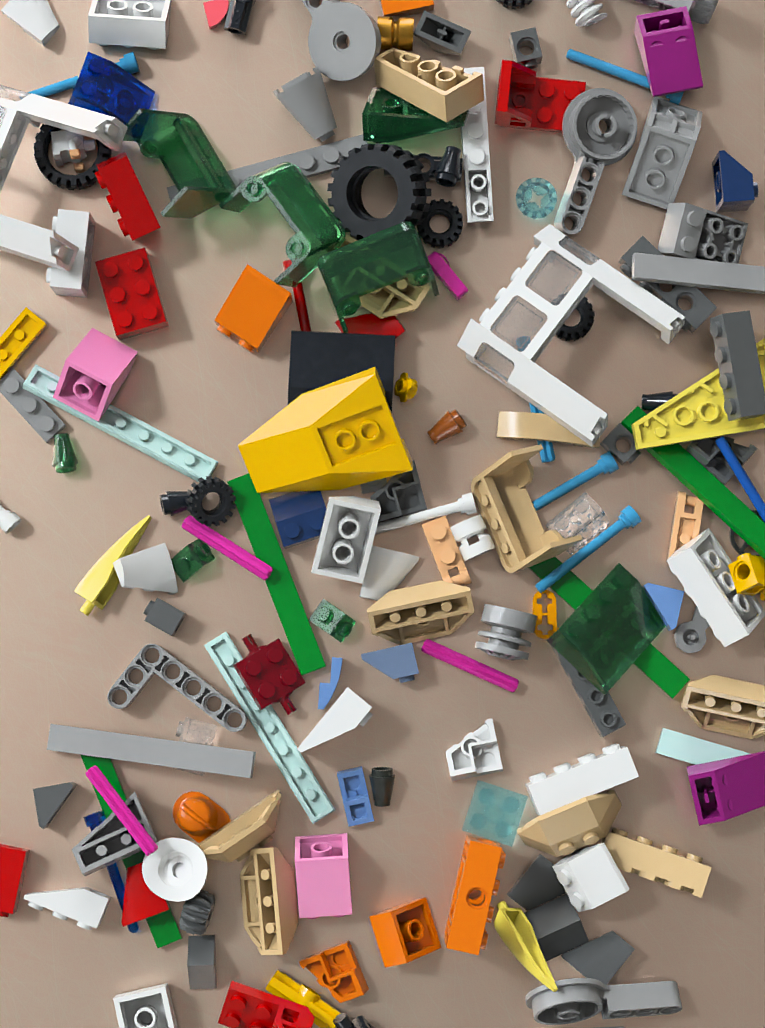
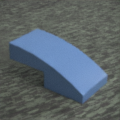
M332 657L330 683H320L318 709H324L335 692L341 674L343 658Z
M362 766L338 771L337 777L348 826L373 822L374 817Z

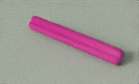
M189 515L184 519L182 523L184 530L262 580H267L273 571L271 566L205 524L199 523L194 517Z
M430 639L424 641L421 648L422 652L510 692L516 691L519 684L518 679Z
M96 765L88 769L85 773L87 778L147 856L154 853L158 849L157 844Z

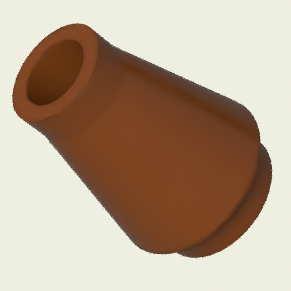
M456 409L451 412L448 410L427 433L432 441L437 444L463 432L462 429L467 424Z

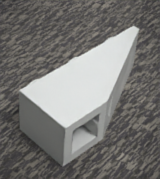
M89 887L27 893L23 899L28 900V905L32 908L43 911L45 907L52 910V915L59 919L67 921L69 917L77 920L79 927L92 930V927L97 929L100 926L111 896Z

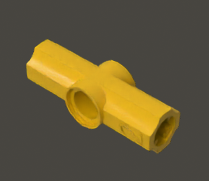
M279 969L276 971L265 987L267 991L275 996L308 1007L315 1017L314 1023L318 1027H336L333 1020L341 1012L323 1001L321 996L308 986L300 985Z

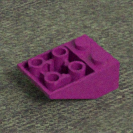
M687 6L637 15L634 34L652 97L703 88L695 36Z
M765 751L687 766L699 826L726 821L765 806Z

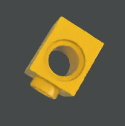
M745 553L739 555L737 561L728 565L737 594L753 596L765 589V560L761 556Z

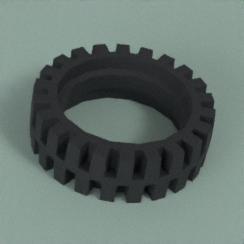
M43 124L40 127V132L36 134V143H34L35 160L42 174L52 184L62 189L82 190L86 186H93L94 182L98 181L95 176V172L99 171L97 164L110 159L112 150L96 139L98 152L92 167L84 173L77 175L63 174L52 166L48 157V147L52 140L51 132L62 129Z

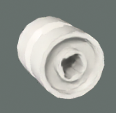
M481 514L450 527L455 541L461 543L459 550L464 561L496 548L490 534H485L484 532L486 525ZM478 535L480 541L470 545L468 539Z

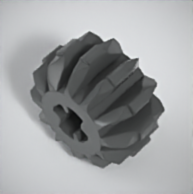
M201 890L194 898L185 901L179 920L181 930L193 935H202L206 932L215 905L213 894Z

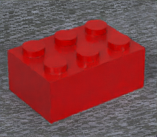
M120 153L97 164L99 171L95 172V176L101 188L107 187L110 193L106 198L113 213L118 211L121 216L117 221L124 236L130 235L133 241L161 228L126 153Z
M145 247L95 261L115 334L119 341L169 326Z

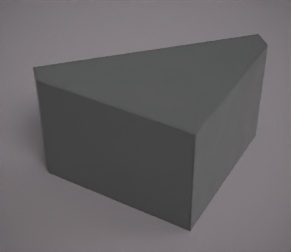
M424 10L413 34L438 53L461 55L471 31Z
M68 782L33 789L38 823L41 828L45 829L48 827L77 786L76 783Z
M215 935L188 937L187 968L190 989L217 988Z

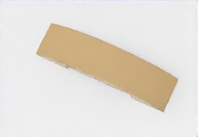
M499 411L496 438L529 439L591 447L546 414ZM600 437L591 448H600Z

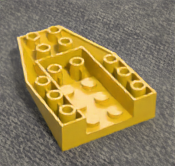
M376 367L301 394L238 444L257 493L341 490L413 470L412 459L404 439H401L385 398V390Z

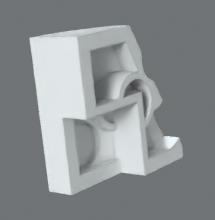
M9 0L1 10L4 15L23 28L24 32L43 46L48 43L60 28L47 0Z
M165 543L124 556L113 562L116 574L123 588L133 589L136 587L150 592L155 590L168 592L170 595L178 592L174 568Z
M372 545L360 597L378 601L389 591L395 590L418 563L419 557Z
M492 718L487 719L483 726L473 733L470 732L464 737L462 742L453 745L446 751L452 782L503 771Z

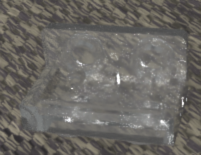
M584 492L550 520L546 527L548 530L558 531L563 539L581 535L582 540L566 550L572 555L582 549L595 535L602 533L610 522L605 512Z

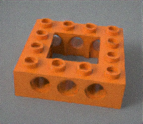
M466 834L444 934V941L448 949L479 955L480 949L485 950L488 934L485 924L486 922L491 923L494 907L490 906L492 895L497 896L500 880L496 879L498 868L503 869L506 853H504L502 846L497 841ZM474 890H480V891H481V892H480V895H479L478 897H476V898H470V897H469V895H470V893H471L472 891H474Z

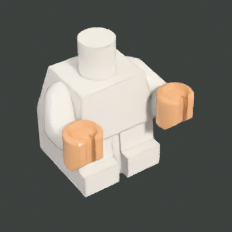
M67 130L51 132L53 157L56 166H64L66 162H74L76 173L85 172L82 160L87 158L86 151L96 150L95 140H84L83 135Z

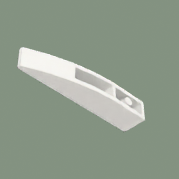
M484 67L464 68V73L470 75L474 71L482 73L484 101L460 114L468 223L494 221Z

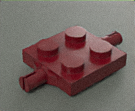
M252 634L241 639L250 653L233 666L258 708L262 710L270 704L280 702L287 715L296 711L297 709L289 696L295 689L306 682L280 639L278 638L270 644L258 647L253 639Z

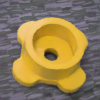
M403 372L400 375V379L395 383L394 394L400 397L401 402H407L408 399H412L416 395L417 381L409 378L408 373Z

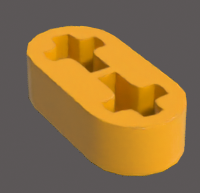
M545 590L542 593L538 591L532 599V614L538 616L534 634L540 639H548L554 636L557 629L556 597L549 590ZM542 594H546V598L551 599V604L546 606V613H542V605L537 604V599H540ZM542 616H547V624L552 625V630H548L547 635H543L542 630L537 628L538 625L542 624Z

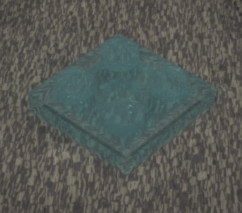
M477 780L462 830L512 847L528 796Z

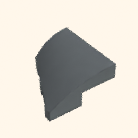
M720 436L692 441L686 451L725 486L735 474L715 443V440L720 438ZM725 437L742 466L758 449L751 444L749 447L736 444L733 438Z
M414 460L412 461V471L393 476L383 487L370 496L371 500L379 501L381 507L378 523L427 510Z
M539 854L507 895L525 910L529 911L567 892L557 879V874L552 867L554 864Z
M612 930L595 940H590L582 946L565 952L561 957L586 978L596 979L607 985L635 949Z

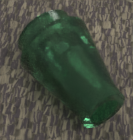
M60 433L54 435L52 466L55 467L57 473L75 471L78 460L70 442L69 434Z

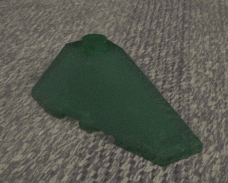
M372 87L362 113L363 141L389 143L465 126L469 110L446 123L383 88Z

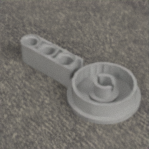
M302 0L312 16L308 47L312 61L316 67L318 66L320 72L328 78L337 81L354 80L366 73L374 65V60L379 55L381 49V34L373 17L362 7L349 2L322 0L320 5L319 0ZM347 36H348L349 39H350V44H349V46H347V43H346Z
M594 88L582 92L570 102L563 116L562 132L564 141L575 160L554 220V227L565 235L577 234L581 231L604 166L616 163L624 158L631 150L636 139L637 119L632 106L622 95L610 89ZM600 120L605 121L607 124V130L604 134H601L602 131L599 129ZM584 168L590 173L588 181L582 178V170ZM576 192L580 194L582 199L579 206L573 202V195ZM566 217H570L573 221L571 230L565 227L564 221Z
M571 978L555 981L558 988L556 992H553L545 985H541L531 990L525 997L527 1007L533 1009L534 1020L546 1025L575 1023L591 1018L599 1012L602 1014V1019L668 1015L682 1010L679 989L675 981L605 985L596 979Z

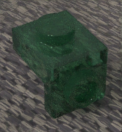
M197 539L183 548L171 561L174 571L184 583L205 565L211 563L215 557L211 553L210 547L200 539Z
M325 599L320 602L309 618V621L339 642H342L351 633L352 627L355 624V620Z

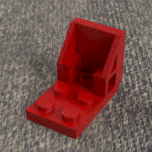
M502 60L494 124L509 128L563 133L562 122L564 113L570 102L576 96L585 92L586 82L536 77V71L514 61Z
M231 981L218 1024L229 1028H312L315 1017L308 1007Z

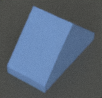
M646 583L641 586L668 631L676 628L684 591L652 583Z

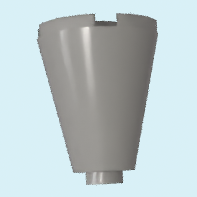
M317 66L313 68L315 74L311 75L310 72H306L281 86L283 92L280 93L279 89H276L273 93L314 140L320 138L321 142L335 135L333 129L337 128L323 78Z

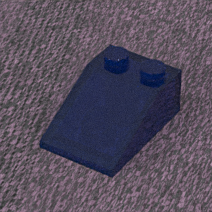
M88 52L82 63L68 104L115 117L128 127L126 133L139 137L155 91L114 62Z

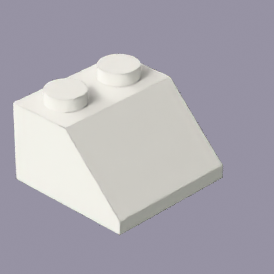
M605 843L575 850L552 866L557 874L558 881L563 885L571 904L577 912L594 909L630 889Z

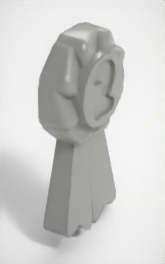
M697 606L695 607L692 621L680 624L674 634L677 648L686 653L700 651L707 641L705 630L710 625L700 615Z

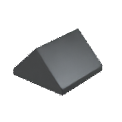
M567 893L524 912L533 927L545 961L589 942L582 922L574 906L571 904Z

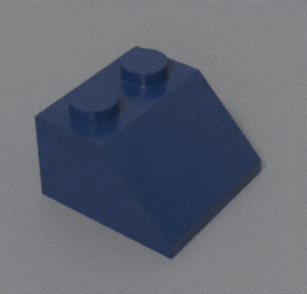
M725 150L719 151L712 162L716 213L747 211L751 204L754 203L755 197H758V184L753 182V174Z
M321 491L291 492L269 499L284 549L320 538L326 513V506Z

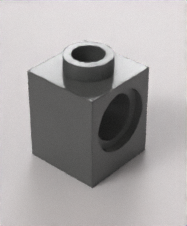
M536 27L511 32L509 41L514 62L530 69L538 67V64H541L542 52ZM523 46H529L533 53L531 55H523L519 49Z
M621 423L600 443L621 465L626 461L631 464L641 454L635 448L633 435ZM620 439L626 440L630 446L629 451L625 453L620 452L616 447V442Z
M159 598L155 602L151 600L143 613L147 615L144 621L173 637L186 616V613Z

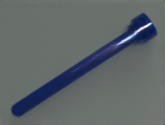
M103 810L83 817L86 827H90L91 831L106 819ZM114 863L107 866V870L123 913L125 887L117 864ZM137 922L127 925L131 933H136L139 929Z

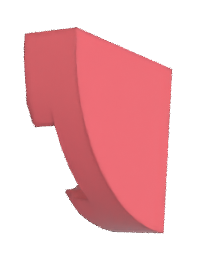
M212 0L203 3L209 28L213 29L220 25L227 15L229 0Z

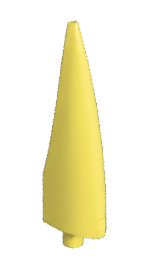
M149 515L115 542L76 587L74 592L86 599V602L79 611L89 616L95 606L103 610L119 584L113 562L133 553L152 519Z
M505 901L499 902L497 904L499 911L494 921L497 933L515 958L537 980L553 992H556L558 988L544 959L533 927L521 908H509Z

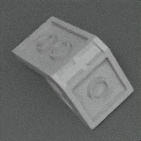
M653 97L639 147L622 195L664 209L668 208L669 203H674L700 132L702 111L680 104L677 105L659 97Z

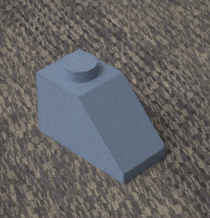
M412 643L361 654L363 661L392 679L399 678L400 683L415 680L414 675L419 674Z

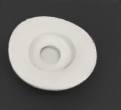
M167 838L157 842L158 849L149 856L145 854L143 859L142 874L146 885L157 896L169 901L181 902L194 898L204 887L208 875V862L204 852L195 843L186 839Z

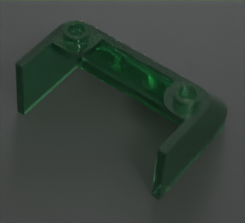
M139 109L126 124L128 129L123 141L137 142L144 156L160 159L179 191L162 210L161 215L163 217L193 218L228 200L235 193L236 186L200 125L190 115Z
M283 162L245 179L219 206L221 209L241 213L251 202H260L268 195L296 233L286 244V254L292 264L274 281L278 285L296 287L343 244L346 233L344 227L300 168L295 164Z
M402 222L321 256L317 262L330 304L343 333L348 332L344 317L356 313L361 305L359 297L402 279L408 278L409 283L413 286H424L429 283L434 296L440 295L431 264L419 234L411 222Z

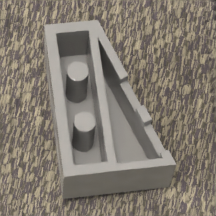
M134 792L125 801V804L153 841L157 843L158 841L138 795ZM112 812L107 819L81 840L72 851L82 874L87 876L142 851V849L115 813Z

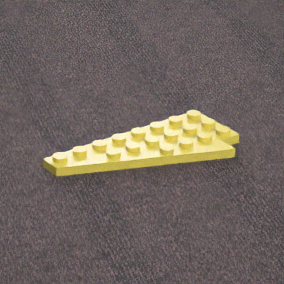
M764 338L756 343L765 391ZM718 368L631 426L636 450L762 430L765 429V415L728 421L724 410L725 400L723 389L719 383L720 373Z

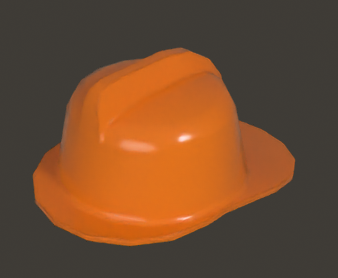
M191 791L181 795L173 806V818L177 826L198 843L231 822L229 815L223 808L200 792Z

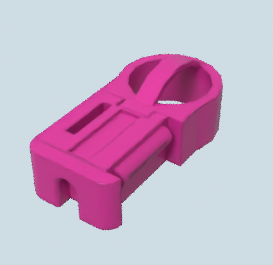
M434 251L424 259L431 271L441 280L457 301L468 293L467 287L452 271L447 258L443 254Z

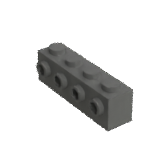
M750 310L724 313L710 318V333L714 340V355L719 367V383L723 389L724 410L728 421L765 415V391Z

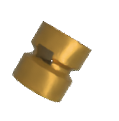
M378 16L377 25L381 34L380 50H389L396 46L397 49L402 51H413L414 18L399 17L397 21H394L392 17Z

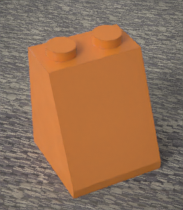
M247 264L214 320L216 325H218L216 330L228 338L233 335L239 339L238 344L247 351L251 352L254 349L259 352L292 304V295L289 291Z

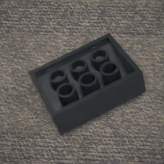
M292 330L288 404L303 393L376 367L385 390V398L392 413L395 335Z

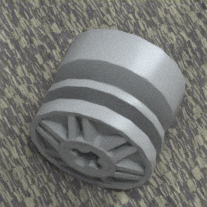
M485 604L481 621L492 627L491 631H478L479 636L489 638L488 643L476 641L475 648L484 651L490 656L512 661L528 660L529 653L519 651L518 648L519 645L531 647V642L522 639L521 635L522 633H534L538 616L510 608Z

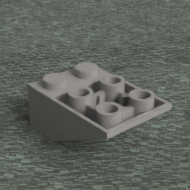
M669 203L657 250L665 256L738 264L748 223L689 203Z

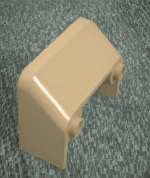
M542 444L510 451L474 477L471 482V492L496 547L495 549L502 566L509 573L524 570L560 555L582 540L581 535L563 539L556 530L545 532L525 487L531 483L534 475L529 459L543 450Z

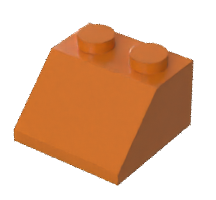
M426 897L369 916L385 967L405 964L442 948Z

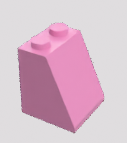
M92 328L66 359L53 398L99 422L129 375L138 352Z
M347 833L295 837V870L299 918L316 919L322 916L343 917L351 915L352 896Z

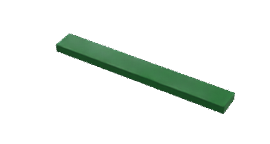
M637 406L621 424L633 435L631 425L647 414ZM679 443L646 449L765 559V523Z
M248 473L227 481L229 487L234 491L233 494L236 496L235 504L255 556L273 568L270 577L265 582L301 675L326 667L260 493H257L250 474Z
M553 557L533 565L529 569L542 580L559 567L562 562ZM571 570L550 586L559 597L671 699L690 680Z
M81 755L86 770L96 765L125 802L127 797L112 759ZM93 785L107 819L113 811ZM143 850L122 859L126 871L128 867L143 862L145 857ZM171 907L169 910L146 918L157 948L183 938Z

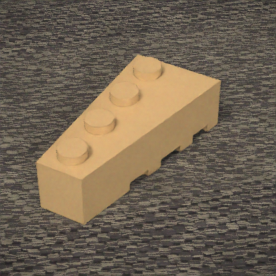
M396 48L385 51L374 60L377 86L446 123L484 101L482 73L474 71L470 75L464 73V68L454 66L452 69L441 66L440 61L434 59L422 61L420 55Z
M614 827L612 832L609 831L607 836L602 838L601 843H605L618 869L638 874V876L661 882L671 888L684 890L702 898L712 868L702 863L703 858L690 853L687 854V857L677 855L678 849L664 844L662 849L652 846V840L638 836L637 841L627 837L628 832Z

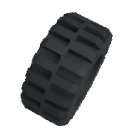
M378 143L361 145V148H353L348 151V157L342 156L338 161L340 168L333 169L330 175L334 178L333 183H328L327 191H331L332 198H328V205L333 206L335 210L331 215L335 221H341L339 227L344 232H350V237L371 244L396 242L404 239L405 235L414 233L416 231L415 226L421 225L425 220L422 214L429 211L430 204L426 203L427 196H431V189L426 188V182H429L430 179L428 173H422L421 170L424 166L420 160H414V154L410 151L402 150V147ZM375 169L388 171L394 178L398 188L397 203L393 211L385 218H374L365 209L361 198L363 182L368 174Z

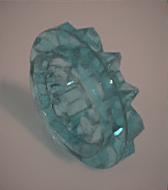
M530 178L524 181L517 190V208L520 209L524 216L533 219L545 218L556 206L557 194L555 188L545 179ZM531 189H533L537 196L545 195L540 200L541 208L535 202H529L532 198Z

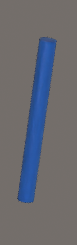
M725 437L715 440V443L765 523L764 501Z

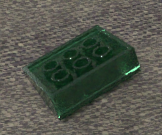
M618 563L546 641L605 695L666 625L639 581Z

